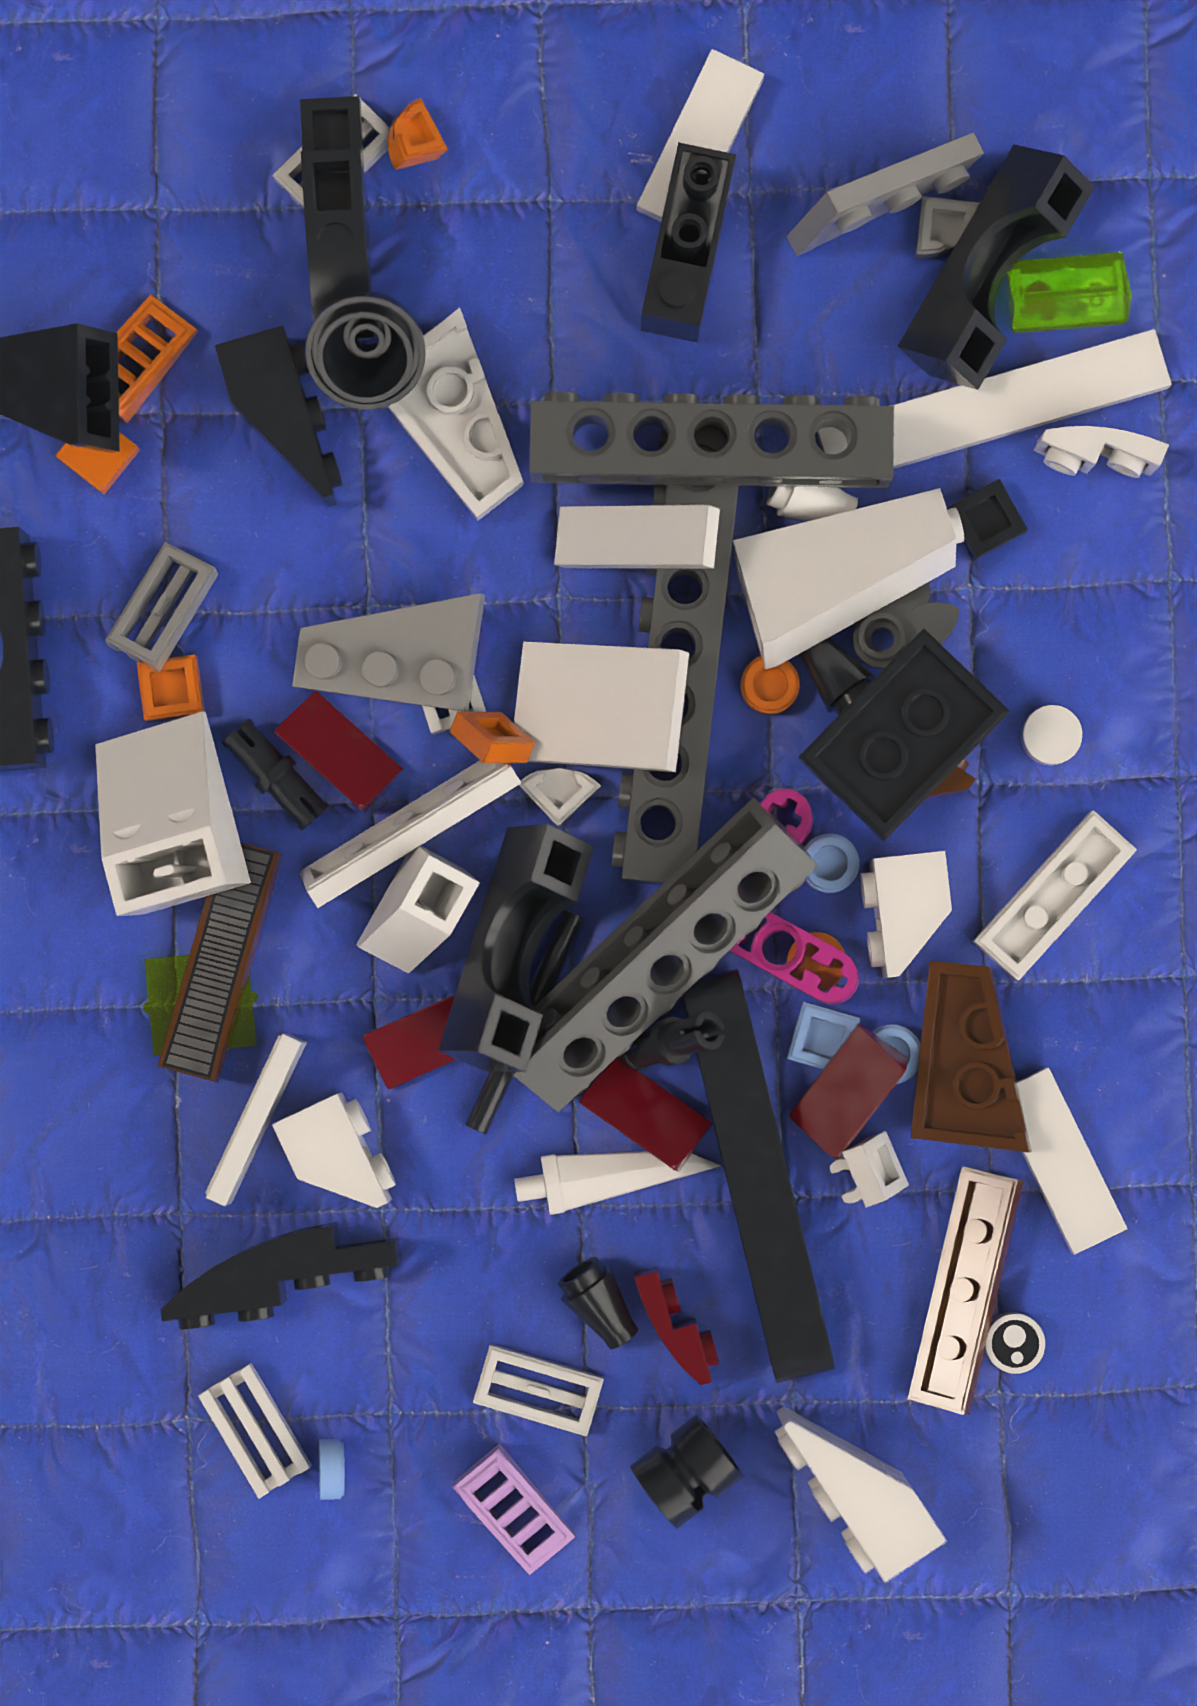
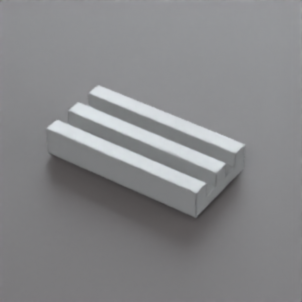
M164 542L105 639L108 647L117 652L121 650L129 658L137 662L142 661L150 669L160 673L218 576L216 568ZM172 563L180 564V567L164 593L160 596L135 641L133 642L128 639L129 634ZM193 572L197 573L152 650L147 649Z

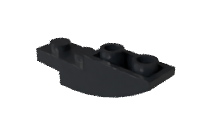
M359 96L300 99L303 150L301 151L302 186L313 321L320 311L334 299L351 292L372 291L362 116ZM368 329L361 330L357 333L356 339L358 341L375 340L374 332Z
M337 1222L302 1228L270 1238L244 1249L217 1264L184 1287L160 1309L162 1321L178 1319L179 1329L183 1330L214 1325V1314L237 1312L239 1322L261 1320L274 1317L273 1307L282 1306L287 1301L286 1280H294L295 1290L330 1285L329 1275L353 1272L354 1282L390 1277L388 1267L398 1266L402 1261L399 1237L340 1245Z

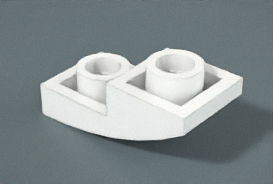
M1068 426L1046 429L1038 439L1033 451L1045 456L1043 462L1048 467L1067 475L1075 476L1078 470L1087 474L1095 466L1099 456L1102 455L1109 458L1107 465L1111 469L1129 477L1139 478L1141 473L1151 476L1160 467L1169 444L1119 429L1094 426Z

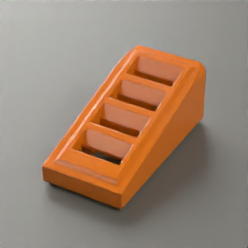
M151 294L116 332L118 333V360L125 354L145 369L137 378L118 363V378L129 386L123 395L119 393V418L125 423L130 421L198 333L195 327ZM152 317L176 334L169 343L146 327V324ZM137 336H140L160 352L154 360L132 345Z

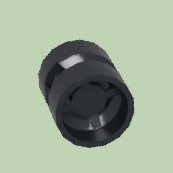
M697 1414L670 1434L671 1446L665 1449L656 1445L630 1465L633 1474L667 1520L677 1529L703 1509V1497L706 1494L719 1497L744 1477L727 1450Z

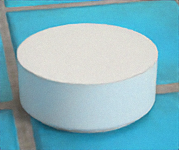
M1048 705L1034 711L1027 717L1021 730V743L1025 752L1032 760L1043 765H1058L1069 760L1076 754L1082 742V727L1078 718L1067 708L1058 705Z

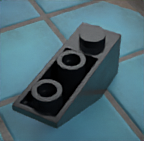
M678 142L641 313L640 331L698 342L736 154Z
M282 325L215 345L230 401L237 413L328 507L337 505L333 488L343 486L333 451L322 454L316 432L326 430L327 428L317 395L306 398L300 376L310 374L301 340L290 342Z

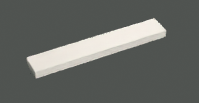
M1155 329L985 378L979 390L961 385L892 405L894 406L893 469L1168 389L1172 384ZM826 427L816 432L823 452L838 454L847 448V440L840 430Z

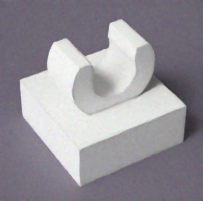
M886 1131L865 1138L842 1152L844 1156L833 1162L829 1167L832 1174L838 1173L841 1170H849L857 1187L843 1194L842 1199L845 1203H855L862 1199L866 1208L886 1201L909 1186Z

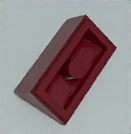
M317 691L311 694L273 731L364 813L404 770Z
M455 994L362 1036L388 1090L456 1060V1058L438 1051Z
M858 1023L791 1110L789 1117L827 1154L838 1160L843 1154L842 1152L846 1150L906 1072L907 1056Z
M619 1057L615 1058L601 1072L579 1100L581 1105L677 1172H680L713 1124L638 1070L630 1069Z

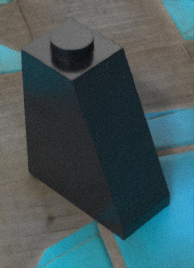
M75 323L0 337V414L69 445L108 453L120 452L118 333Z

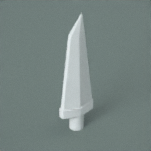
M648 1151L574 1155L551 1154L540 1156L543 1174L515 1178L514 1182L518 1202L547 1198L549 1213L554 1215L717 1168L721 1165L693 1153L680 1172L673 1170Z

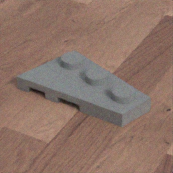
M973 132L827 191L786 237L798 257L844 233L861 227L887 212L893 214L906 209L920 200L922 195L934 189L937 190L938 194H942L958 187L970 178L967 170L984 152Z
M479 593L300 628L292 687L468 712L485 595Z

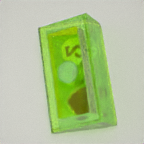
M1122 252L1018 260L1006 275L1010 322L1013 333L1122 325L1127 323L1129 319L1132 293Z

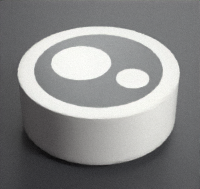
M1006 1312L998 1315L991 1321L985 1353L997 1368L1007 1373L1020 1374L1031 1370L1040 1362L1045 1351V1337L1042 1329L1033 1319L1019 1312Z

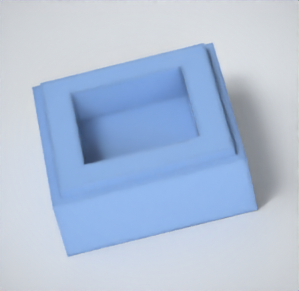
M802 1002L786 1059L823 1069L860 1022V1018Z

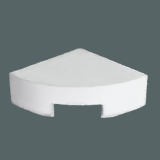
M565 768L536 771L523 778L521 784H519L524 792L557 827L565 822L601 788V785L590 776Z

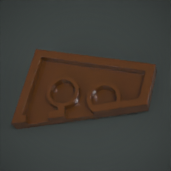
M930 960L910 1138L1032 1152L992 968Z

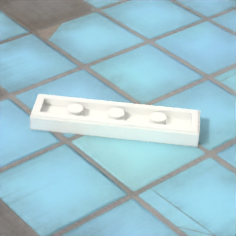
M476 762L302 869L300 876L309 896L317 908L323 906L521 784V781L509 763Z

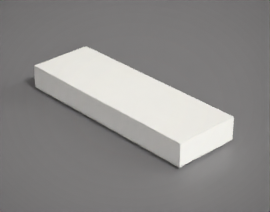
M711 50L637 203V211L661 222L678 142L729 153L764 80L765 73L716 50Z
M711 505L560 507L554 565L563 568H714L720 509Z
M1094 810L1090 811L972 942L1015 981H1019L1137 849Z
M289 1033L278 1036L205 1192L207 1199L222 1206H227L233 1202L305 1048L306 1041Z
M1046 1067L1017 1081L1032 1151L1022 1152L1071 1254L1075 1255L1127 1230L1125 1222L1050 1069Z

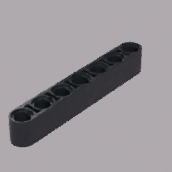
M738 969L701 977L682 997L687 1018L703 1011H711L720 1017L724 1025V1030L708 1034V1037L725 1035L722 1045L714 1050L698 1052L696 1055L775 1381L780 1383L834 1370L832 1352Z

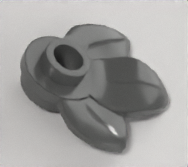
M929 582L855 622L853 624L855 627L853 634L855 652L859 659L869 667L884 669L923 628L942 645L951 635L959 617L958 607L941 602L930 603ZM877 633H890L894 637L893 645L887 650L876 649L872 645V639Z

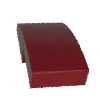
M657 1267L635 1272L634 1278L641 1300L664 1345L680 1366L700 1385L712 1383L708 1367L719 1365V1360L711 1330L699 1332L695 1318L672 1324L670 1315L681 1312L672 1277L660 1280Z

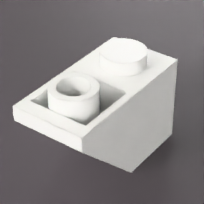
M420 845L407 853L356 945L409 974L451 935L480 882L464 868Z
M945 851L875 858L869 861L870 872L860 874L864 908H874L877 931L867 932L871 967H881L882 978L900 976L952 911Z
M341 1092L272 1124L298 1180L376 1208L392 1200L388 1189L396 1185L394 1177L382 1153L372 1157L362 1135L370 1132L371 1129L357 1099L347 1103Z

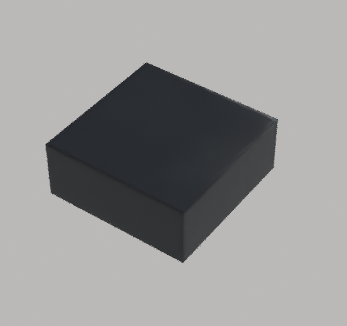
M1000 479L947 508L956 507L964 532L963 543L973 561L1028 531Z

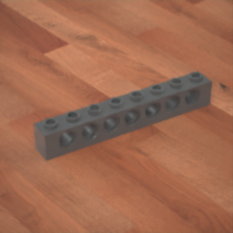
M704 426L694 435L697 446L706 452H718L728 443L726 434L716 426ZM662 428L659 450L668 442L667 434ZM655 485L653 505H711L719 508L720 512L714 568H645V574L656 575L654 598L642 597L638 632L650 633L648 648L661 649V643L667 636L675 633L684 634L692 640L695 653L688 660L684 695L688 704V712L681 721L678 757L682 765L680 774L670 781L657 780L648 770L634 769V773L622 772L618 807L630 810L627 832L615 831L611 866L623 868L621 881L662 885L697 852L739 486L695 487L692 485ZM682 575L694 578L699 583L702 594L693 603H677L670 597L667 589L669 583L674 578ZM652 808L667 810L675 821L674 832L663 840L648 838L640 826V820L646 811Z

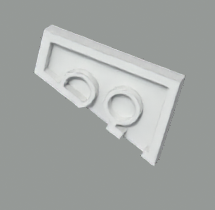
M458 308L424 335L426 349L425 364L418 383L403 399L387 406V408L477 521H479L521 488L524 483L467 330L461 309Z

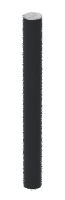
M563 911L529 985V994L534 1007L554 989L586 919L569 911ZM489 1071L466 1121V1126L487 1135L513 1078L511 1072Z

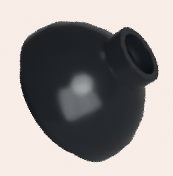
M372 291L351 292L327 304L310 326L305 348L308 370L322 392L344 406L363 410L390 406L409 394L422 375L426 354L424 336L413 314L396 299ZM368 329L375 332L379 340L374 344L366 345L360 343L356 339V335L361 330Z

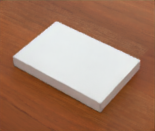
M523 642L514 724L535 742L528 761L676 772L689 653L676 649Z

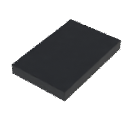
M923 628L797 759L884 842L1005 718L1010 710Z

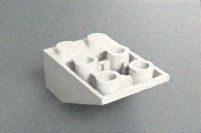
M202 711L95 744L101 858L117 916L144 915L251 883L206 712Z
M784 1406L776 1411L782 1423V1427L774 1431L779 1438V1443L797 1470L808 1464L815 1477L808 1481L813 1495L831 1522L842 1516L848 1525V1528L843 1530L841 1534L846 1541L847 1547L865 1574L876 1568L884 1582H886L947 1542L901 1471Z

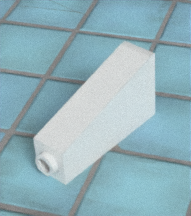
M940 488L733 540L736 571L765 669L777 667L956 567V544L964 542L962 522L956 507L946 508Z

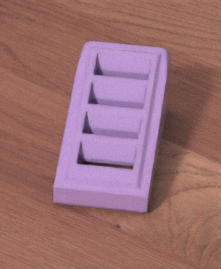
M500 1443L453 1483V1489L529 1575L576 1537ZM501 1471L507 1477V1480L483 1498L477 1490ZM516 1488L523 1497L498 1516L492 1508ZM532 1506L538 1515L513 1534L507 1526ZM547 1523L554 1533L529 1553L522 1543Z

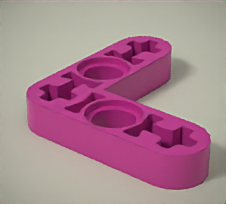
M779 789L768 794L761 802V805L770 813H772L775 807L786 809L790 802L797 804L795 813L801 820V823L797 828L791 825H787L785 828L803 846L814 822L813 811L806 798L799 792L790 789ZM769 912L763 918L767 922L755 933L751 951L748 952L741 948L749 940L746 935L729 950V952L825 1004H841L849 1000L856 992L859 984L858 969L848 955L772 912ZM775 932L788 933L796 941L797 950L795 956L784 965H775L768 962L763 954L765 940ZM808 945L819 949L811 957L816 963L826 968H831L835 961L843 964L841 974L847 979L843 989L832 986L828 993L822 992L820 988L823 981L807 969L804 970L803 980H798L792 976L804 963Z

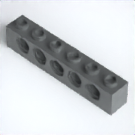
M548 392L543 395V401H531V483L888 488L893 480L894 406H879V398L873 396L846 397L843 399V405H819V397L811 395L786 396L783 398V404H759V397L749 394L724 396L723 403H699L698 395L674 393L664 395L663 403L639 402V395L633 393H608L603 396V402H579V394ZM596 424L606 431L608 440L600 449L587 451L575 443L574 435L576 431L583 425ZM645 425H656L665 431L668 442L658 451H645L634 441L636 431ZM709 425L720 428L727 436V445L722 450L712 453L700 449L694 440V435L700 428ZM763 427H776L785 434L788 445L778 453H767L757 446L754 435ZM826 427L840 430L847 440V448L838 454L823 452L815 442L816 432Z
M753 797L535 1006L543 1016L526 1072H511L512 1075L559 1113L573 1098L580 1096L588 1088L590 1082L615 1058L627 1052L633 1041L657 1018L669 1012L676 1000L698 979L711 972L719 960L746 934L754 931L762 919L789 893L797 890L818 864L797 838Z

